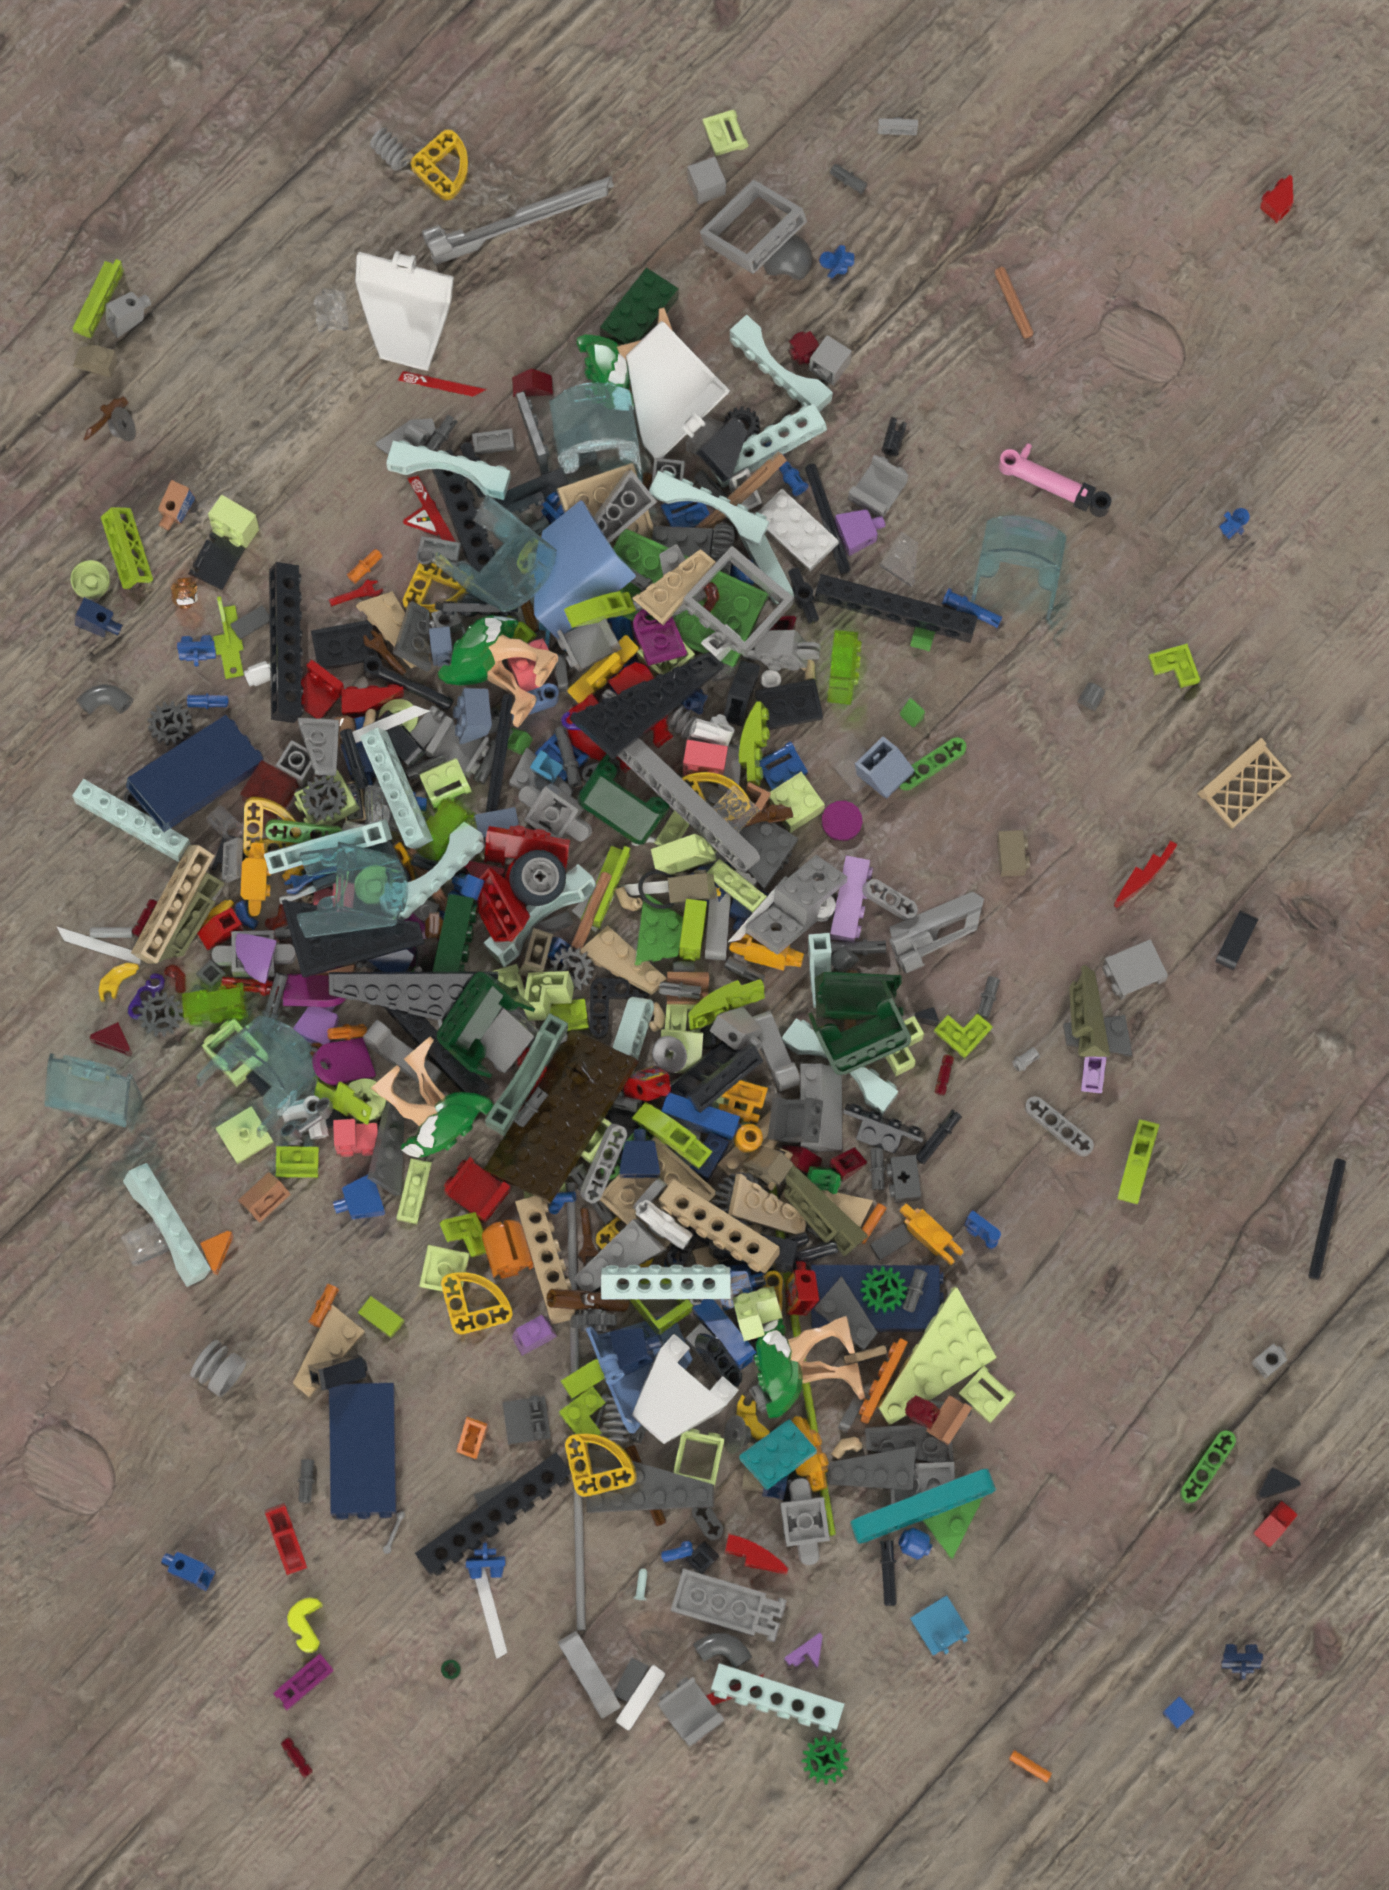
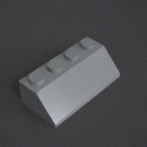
M800 1064V1100L814 1098L823 1101L819 1143H800V1147H804L811 1152H842V1075L836 1074L832 1066Z

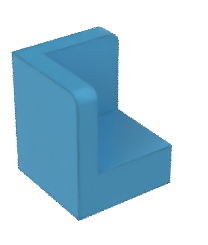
M540 750L530 766L534 773L551 783L555 782L563 769L560 763L551 759L542 750Z

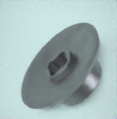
M116 407L108 422L109 430L117 438L120 437L125 441H132L136 435L134 421L124 408Z
M664 1036L654 1043L652 1057L659 1068L673 1073L684 1067L687 1061V1052L680 1040L672 1036ZM669 1051L674 1052L673 1056L669 1054Z
M734 1415L728 1420L724 1430L725 1447L729 1453L735 1454L743 1446H747L751 1439L750 1427L738 1415Z

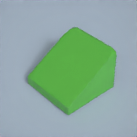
M915 627L910 646L930 651L935 632Z
M911 698L900 712V716L913 728L924 719L925 711Z
M510 728L513 730V733L509 737L507 749L523 755L533 739L525 731Z

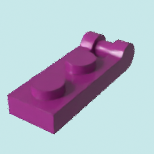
M318 1654L279 1687L273 1695L283 1702V1707L288 1711L333 1673L334 1670L323 1656ZM290 1688L295 1692V1695L291 1698L286 1693Z

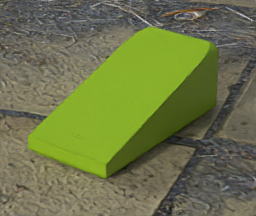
M370 1296L358 1312L359 1315L390 1338L395 1335L404 1323V1319L372 1296Z
M596 1358L560 1382L570 1398L573 1399L603 1380L605 1376L599 1365L598 1358Z

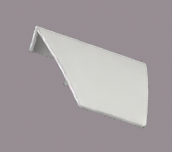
M663 321L654 327L626 355L642 445L654 458L662 459L686 434L692 438L701 426L704 427L706 425L702 418L730 392Z

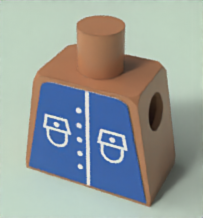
M173 480L170 481L158 508V511L163 516L158 526L169 531L173 522L178 524L183 522L196 499L190 488Z

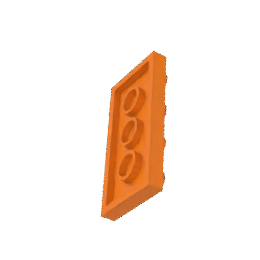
M900 1338L898 1343L893 1342L887 1355L890 1359L888 1362L884 1361L879 1370L878 1376L881 1378L879 1381L874 1380L868 1394L871 1398L870 1400L865 1399L860 1408L861 1422L868 1425L905 1351L907 1341Z

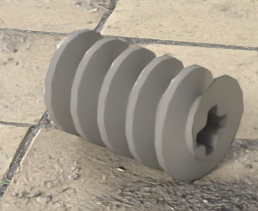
M382 128L372 137L370 147L375 149L376 153L383 160H386V163L391 165L394 171L400 170L411 161L413 154H407L408 149H402L403 144L401 142L397 143L398 139L396 137L391 139L392 133H386L387 128Z
M684 705L680 706L669 718V727H675V732L681 733L682 739L687 738V740L706 743L707 741L690 735L692 724L697 716L689 718L691 711L688 710L684 713Z
M606 1398L610 1405L605 1406V1410L610 1413L604 1415L608 1422H604L603 1427L608 1430H604L602 1435L617 1444L628 1442L629 1440L624 1438L623 1435L629 1432L624 1428L625 1425L614 1398Z

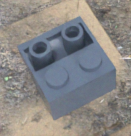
M464 688L461 696H458L457 706L453 708V717L457 719L455 735L459 738V744H465L488 735L492 726L488 689Z
M885 737L876 742L855 763L857 776L886 799L915 772L900 750Z

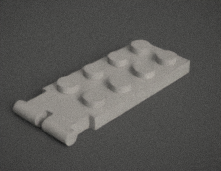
M683 1569L671 1612L754 1636L755 1632L767 1636L768 1641L775 1642L780 1623L774 1622L772 1619L773 1617L782 1619L787 1600L778 1598V1601L765 1598L766 1593Z

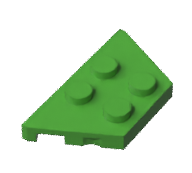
M645 894V896H646L651 902H653V903H655V904L663 905L662 903H660L659 901H657L656 899H654V898L651 897L650 895ZM643 900L634 965L638 966L642 962L649 960L655 962L663 958L677 957L683 917L669 908H654Z
M983 1497L923 1520V1523L932 1532L934 1538L940 1543L949 1558L953 1559Z

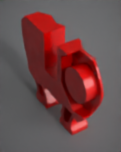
M635 662L625 667L620 673L609 679L608 682L616 693L620 694L625 689L643 681H650L655 677L646 665ZM591 693L568 712H570L571 716L573 712L578 713L585 710L586 707L594 706L600 702ZM668 715L651 728L653 730V743L657 748H660L674 737L668 730ZM570 716L567 717V723L573 724V722L570 720ZM568 729L571 744L584 751L590 758L601 761L607 754L583 731ZM616 757L620 761V767L625 773L631 769L621 758Z

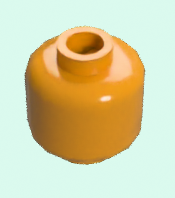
M753 1124L742 1125L734 1135L735 1146L744 1153L755 1151L761 1146L763 1141L761 1130Z

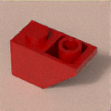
M1288 175L1285 179L1281 178L1275 184V188L1272 191L1268 190L1261 198L1260 208L1276 223L1291 211L1293 205V177L1291 175Z
M230 907L214 916L197 934L207 951L232 938L233 931L244 930L234 910Z

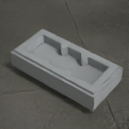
M900 117L893 119L879 118L878 134L917 135L918 120Z
M512 429L472 434L475 455L515 450Z
M421 536L419 549L428 548L435 556L458 563L461 543Z
M234 838L223 845L222 881L226 883L241 878L243 839Z

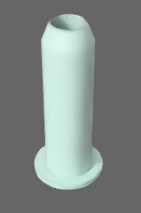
M642 1568L639 1571L636 1596L633 1599L646 1600L644 1598L647 1580L646 1569Z

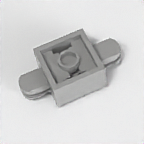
M796 630L768 631L743 658L750 661L761 660L770 670L779 671L780 668L799 670V668H807L808 659L820 658L819 651L821 650V645L816 642H806Z
M553 783L545 786L542 791L534 785H528L520 790L519 800L531 808L524 821L534 828L545 830L551 833V837L562 839L570 835L577 841H583L591 836L592 827L579 817L584 808L579 805L576 799Z
M274 930L233 931L232 945L214 947L212 959L218 966H232L234 978H252L246 973L244 965L237 957V933L276 940ZM291 944L276 945L268 978L275 977L276 965L292 964L295 961L296 952Z
M797 1478L789 1486L791 1501L780 1502L785 1545H797L800 1561L806 1565H812L820 1557L818 1542L830 1541L824 1497L812 1498L809 1482L805 1479Z

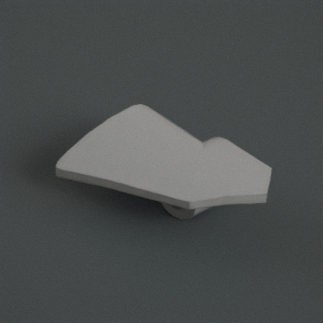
M433 419L410 420L375 444L387 455H389L393 441H406L416 447L425 446L434 435V430L436 429Z

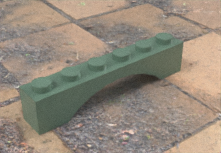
M549 1013L517 1073L485 1119L487 1127L505 1136L568 1031V1023Z

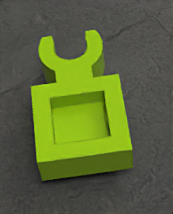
M507 616V618H511V619L517 620V619H516L515 617H513V616ZM519 622L511 639H520L528 644L537 635L524 622Z

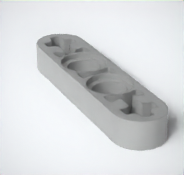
M1033 1096L1027 1100L1025 1111L1031 1118L1077 1155L1085 1157L1091 1154L1094 1147L1091 1138L1041 1098ZM1037 1102L1039 1104L1038 1109L1042 1112L1044 1108L1047 1110L1046 1112H1044L1042 1118L1038 1117L1041 1114V1112H1039L1037 1109H1035L1034 1111L1030 1109V1103L1035 1104ZM1047 1115H1054L1057 1123L1049 1125L1046 1123L1045 1117ZM1064 1128H1070L1073 1131L1071 1138H1064L1061 1132ZM1079 1135L1078 1141L1082 1144L1087 1142L1089 1150L1084 1149L1082 1151L1079 1149L1081 1145L1078 1142H1075L1074 1145L1071 1142Z
M611 1124L607 1127L582 1185L581 1197L589 1203H596L600 1200L626 1140L627 1132L624 1127L618 1124ZM614 1131L620 1133L618 1137L613 1136ZM610 1141L612 1143H615V1147L609 1144L608 1142ZM607 1148H611L612 1156L609 1159H604V1151ZM603 1168L604 1175L597 1179L595 1177L596 1170ZM592 1180L599 1183V1185L593 1184ZM593 1190L595 1193L594 1195H589L588 1191Z

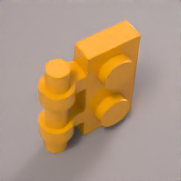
M740 1080L721 1096V1098L729 1100L728 1106L719 1103L718 1109L740 1116L745 1122L749 1123V1121L758 1123L760 1115L754 1114L752 1111L754 1107L762 1109L768 1088ZM735 1102L747 1105L746 1111L734 1108Z

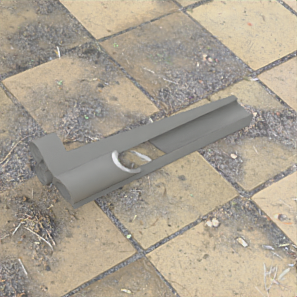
M612 176L521 207L517 210L516 215L466 233L459 229L446 234L445 230L441 229V225H436L422 230L423 238L430 249L434 265L479 250L489 238L608 195V188L614 187Z

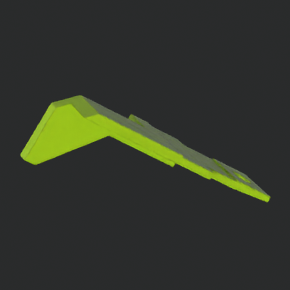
M220 596L217 597L224 634L213 636L216 655H221L225 678L230 679L244 676L239 651L244 649L242 639L239 640L230 627L231 623L238 620L235 605L223 607ZM236 668L237 672L233 674L230 672V669Z
M317 1077L314 1096L319 1099L328 1098L332 1102L334 1109L346 1116H349L350 1113L368 1125L372 1107L356 1097L353 1089L342 1082H338L336 1089Z

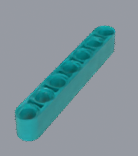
M989 1469L978 1470L855 1518L850 1522L857 1543H866L995 1492L996 1487Z

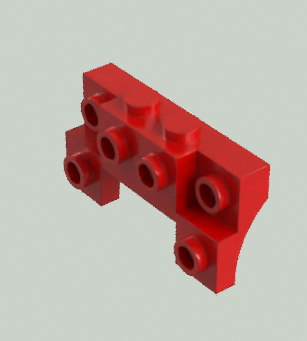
M520 825L510 826L509 829L488 827L485 842V863L491 861L501 863L504 866L506 857L518 859L529 851L544 850L555 855L562 862L565 872L567 871L570 840L551 837V833L545 830L526 829Z

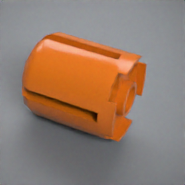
M504 1220V1224L499 1221L491 1224L484 1230L482 1241L493 1279L497 1275H500L501 1279L519 1275L518 1272L526 1267L529 1270L534 1267L523 1227L518 1221Z

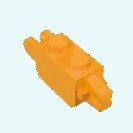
M251 843L249 857L242 861L240 895L244 900H249L248 911L254 917L260 914L261 902L266 901V897H270V884H267V876H271L264 857V843Z
M745 934L741 940L732 942L729 950L743 955L744 960L783 971L785 966L801 967L804 959V953L791 948V944L777 955L748 934Z
M905 1204L899 1210L906 1218L904 1223L907 1225L908 1231L935 1256H941L948 1264L952 1265L955 1261L944 1249L949 1246L960 1256L964 1253L953 1241V1237L923 1209L919 1210L916 1208L913 1210L908 1204Z
M794 1416L791 1421L817 1449V1453L795 1469L796 1473L801 1477L807 1478L812 1491L823 1490L827 1488L825 1472H828V1459L826 1454L822 1453L820 1446L822 1445V1439L818 1432L816 1433L815 1430L810 1429L807 1419Z

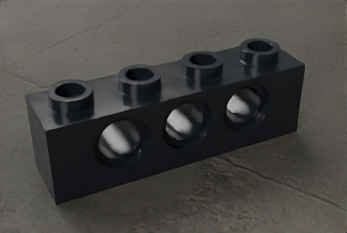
M716 1225L713 1230L721 1231L723 1227ZM760 1234L779 1246L780 1254L770 1268H774L775 1271L780 1273L793 1272L798 1242ZM734 1236L730 1239V1241L734 1243L739 1242L741 1240V1238L737 1236ZM713 1240L710 1241L709 1254L719 1260L728 1258L738 1264L747 1263L744 1260L739 1261L735 1259L730 1251L725 1248L722 1250L714 1245Z

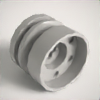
M216 1339L200 1353L190 1371V1376L194 1379L199 1378L198 1382L201 1384L211 1379L208 1389L217 1396L222 1397L238 1380L247 1361L235 1352L226 1358L229 1348L226 1346L221 1347L222 1343Z

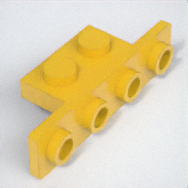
M627 635L618 641L622 648L621 650L596 662L567 690L578 703H581L589 694H594L598 689L602 688L637 653L639 648Z

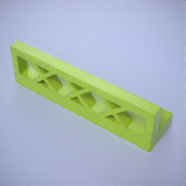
M115 259L113 264L107 261L104 262L72 328L73 332L92 339L106 310V304L109 303L124 272L120 260Z
M111 507L101 516V521L123 589H130L136 583L152 582L153 577L131 508ZM120 514L126 515L127 523L121 519ZM126 531L132 535L133 541L127 537ZM132 549L138 553L139 559L132 554ZM137 567L144 572L145 576H139Z
M613 846L610 847L596 885L602 872L611 874L612 878L595 916L593 927L601 928L615 890L630 858L629 847L624 846L623 850ZM592 895L590 896V898H589V900H588V903H587V905H586V908H585V910H584V912H583V915H582V917H581V921H582V918H583V916H584V914H585V911H586V909H587V906H588V904H589V902H590V899H591Z

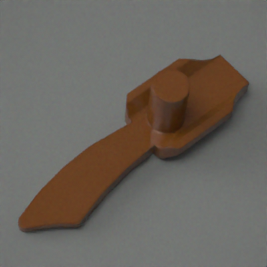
M122 396L113 399L108 405L103 404L100 410L105 416L87 429L83 440H88L100 431L111 419L112 412L116 407L125 408L129 404L127 399Z
M782 804L770 805L765 808L764 813L740 817L734 820L733 824L748 827L763 821L768 823L785 821L793 818V812L791 807H786Z
M429 912V916L425 919V936L430 939L425 961L431 969L434 968L438 939H440L443 925L439 912Z

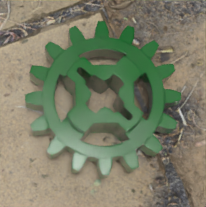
M882 1266L880 1272L874 1268L872 1270L873 1275L866 1274L868 1281L862 1280L861 1283L865 1288H862L860 1293L866 1294L862 1300L869 1301L868 1308L875 1306L876 1313L879 1308L882 1309L883 1314H886L887 1308L894 1312V1305L898 1307L902 1305L899 1299L905 1300L906 1295L902 1294V1292L907 1291V1287L902 1286L905 1279L899 1280L900 1272L893 1274V1268L891 1267L888 1271H885L884 1266ZM878 1277H884V1279H882V1280H880V1281H878V1282H877V1281H873L874 1279H876V1278H878ZM891 1279L896 1283L897 1288L892 1286ZM885 1282H887V1291L885 1292V1294H883L882 1298H880L881 1288L885 1285ZM869 1290L874 1292L877 1298L876 1301L872 1298ZM889 1298L894 1299L889 1303H883L885 1300Z
M823 1736L821 1742L815 1738V1745L808 1743L807 1746L810 1750H803V1754L807 1756L806 1759L801 1760V1763L807 1764L803 1771H810L808 1778L816 1777L817 1784L821 1779L824 1780L825 1785L828 1784L829 1779L836 1783V1776L843 1777L841 1770L848 1769L844 1762H848L849 1758L843 1756L847 1749H840L842 1742H839L837 1745L834 1744V1737H832L830 1742L827 1741L826 1736ZM826 1746L824 1751L820 1753L814 1752L816 1748ZM833 1749L837 1751L840 1761L834 1758ZM825 1755H828V1760L831 1761V1764L827 1763L826 1766H823L819 1757L823 1758ZM810 1759L816 1762L817 1772L812 1768ZM830 1768L836 1769L833 1774L824 1775L826 1770Z

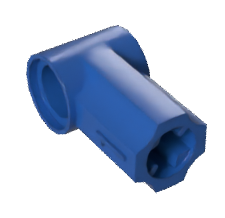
M463 873L454 876L452 880L455 890L475 900H478L485 882L482 879Z

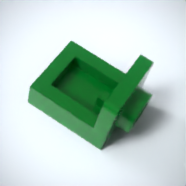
M809 1167L807 1178L820 1190H827L831 1194H837L838 1188L841 1185V1177L838 1172L833 1168Z

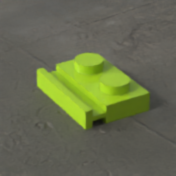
M585 999L572 1000L571 1003L551 1004L550 1014L568 1023V1031L566 1033L570 1032V1030H589Z
M276 1146V1178H318L319 1147Z

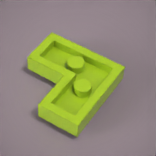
M1188 644L1148 655L1154 676L1174 670L1180 688L1200 683V677Z
M978 1013L964 1028L947 1015L934 1029V1033L965 1059L992 1030L993 1026Z
M476 1212L444 1219L439 1223L447 1242L464 1239L471 1258L486 1254L482 1241V1233L484 1231Z
M592 1386L560 1410L558 1414L574 1434L601 1435L602 1432L589 1416L606 1403Z

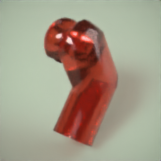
M709 582L703 588L707 596L703 607L710 613L720 598L718 588L713 582Z
M279 904L277 916L266 919L265 926L268 930L275 931L276 928H280L287 923L283 904Z
M170 964L166 966L164 974L175 980V992L185 993V973L177 965Z

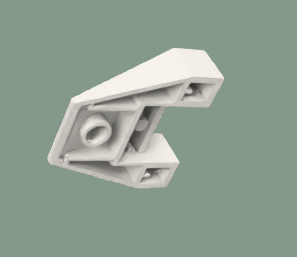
M675 1334L670 1337L654 1356L655 1360L651 1364L631 1415L663 1444L720 1413L739 1391L723 1376L709 1391L681 1367L678 1361L690 1347Z

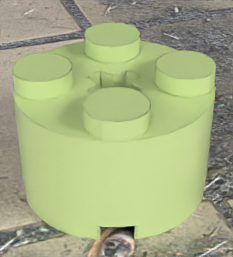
M359 1079L351 1082L348 1087L355 1091L354 1095L362 1101L364 1099L369 1100L367 1104L372 1107L369 1123H376L382 1116L387 1100L371 1089L377 1083L376 1081ZM349 1113V1117L355 1119L357 1124H363L362 1121Z

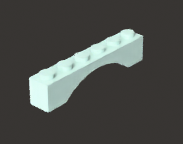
M747 314L730 329V342L736 348L740 347L749 360H754L763 373H768L773 377V381L779 387H784L788 395L794 400L797 399L802 407L814 404L820 412L832 401L833 392L820 380L809 379L791 373L774 360L763 341L761 327Z
M393 441L386 462L387 470L404 475L426 469L450 470L471 480L480 488L484 495L502 500L505 499L511 479L510 470L503 466L494 467L484 461L475 462L464 456H451L445 451L436 452L425 446H412L406 441Z
M664 470L662 473L658 471L649 490L655 499L666 504L693 501L712 506L730 519L741 538L760 546L770 524L766 520L767 517L758 512L755 515L749 513V509L741 504H738L736 507L730 504V500L719 495V498L712 496V492L706 488L701 487L699 490L693 487L694 483L686 479H682V481L675 479V475L671 472Z
M387 819L270 851L264 854L269 873L273 874L337 854L391 840L392 836Z
M463 822L450 834L447 850L432 870L414 881L392 886L378 899L381 912L391 919L396 918L402 921L410 917L413 911L420 905H423L447 880L451 879L458 870L468 864L469 860L482 851L485 847L482 833Z
M579 864L569 870L566 874L564 890L558 898L543 906L528 905L526 907L531 917L512 942H494L491 936L484 942L490 955L505 968L520 955L527 936L543 918L562 907L584 902L593 894L596 887L593 877Z
M796 1018L782 1037L784 1045L797 1055H814L828 1059L814 1030L811 1029L812 1026L805 1020L800 1021ZM861 1067L850 1072L863 1093L865 1104L883 1116L898 1095L897 1087L888 1080L886 1082L879 1078L880 1075L871 1068L868 1070L865 1067Z
M145 1163L128 1171L123 1182L133 1199L146 1209L159 1227L172 1254L176 1270L186 1287L205 1279L211 1268L148 1164Z

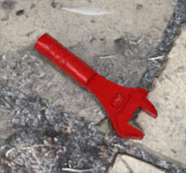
M367 579L357 590L330 598L328 601L332 607L358 597L380 596L383 589L375 591L372 585L377 584L378 581Z

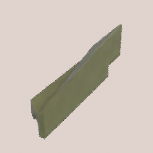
M207 872L205 873L159 962L185 954L216 903L212 898L223 887L224 882Z
M1083 965L1080 968L1082 975L1077 982L1073 981L1069 987L1072 1035L1077 1039L1080 1037L1078 1055L1081 1057L1110 1056L1096 974L1086 965Z
M794 1165L785 1176L787 1187L784 1189L785 1197L825 1243L831 1240L835 1241L844 1257L847 1256L868 1235Z

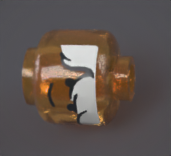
M187 577L176 579L171 585L173 604L179 606L180 609L191 608L198 601L196 583Z

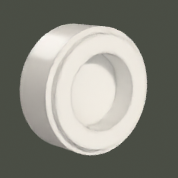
M767 670L761 676V685L764 689L780 686L781 676L777 671Z

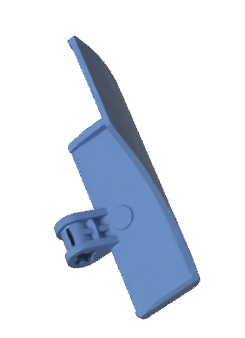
M582 500L542 531L535 575L534 615L557 639L560 638L557 631L561 630L563 634H566L572 629L564 611L566 607L594 597L617 592L636 577L632 569L616 554Z
M664 1315L659 1316V1317H656V1318H654V1319L657 1321L658 1319H660V1318L663 1317ZM646 1321L614 1330L619 1331L641 1327L649 1333L650 1337L656 1335ZM678 1323L660 1334L663 1345L673 1334L685 1343ZM588 1327L586 1328L622 1421L629 1433H635L641 1424L631 1415L651 1364L624 1376L623 1370L619 1368L617 1363L618 1357L613 1352L610 1332L597 1334L594 1328ZM662 1347L653 1349L654 1356ZM689 1350L678 1361V1364L685 1370L692 1362Z

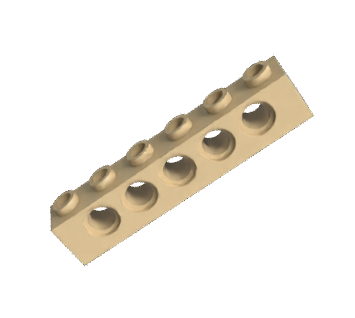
M199 845L187 846L131 954L147 964H157L215 855Z
M675 1180L670 1183L659 1198V1205L662 1211L678 1218V1221L685 1227L691 1226L694 1228L695 1232L702 1238L708 1237L713 1240L714 1245L722 1250L724 1248L727 1249L735 1259L739 1261L744 1260L749 1263V1267L756 1272L761 1271L765 1274L780 1254L779 1246ZM680 1203L688 1204L685 1209L677 1207ZM698 1214L706 1216L703 1220L695 1218ZM720 1225L723 1229L721 1231H714L713 1227ZM734 1236L741 1238V1240L736 1243L730 1241V1239ZM750 1248H757L759 1250L755 1254L748 1252Z
M536 1196L515 1201L550 1323L554 1325L570 1320V1317L575 1315V1311H578V1309L550 1308L546 1301L547 1293L550 1289L572 1290L569 1278L565 1279L563 1274L566 1271L564 1260L559 1259L557 1252L561 1251L558 1240H553L551 1232L555 1231L552 1220H547L545 1214L549 1212L547 1203L544 1200L541 1201ZM533 1216L541 1217L539 1223H532L530 1219ZM543 1235L547 1237V1240L544 1243H538L536 1238ZM545 1255H550L553 1257V1260L545 1263L542 1261V1258ZM551 1275L559 1277V1280L555 1283H551L547 1279Z

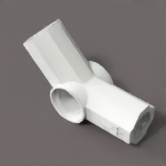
M648 1200L639 1202L637 1205L636 1215L649 1225L648 1229L661 1238H666L682 1250L687 1246L693 1234L676 1223L674 1218L659 1210Z

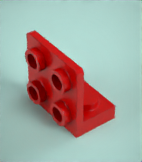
M311 659L306 665L308 673L301 680V685L303 686L301 704L304 706V711L312 717L322 719L341 697V689H344V684Z

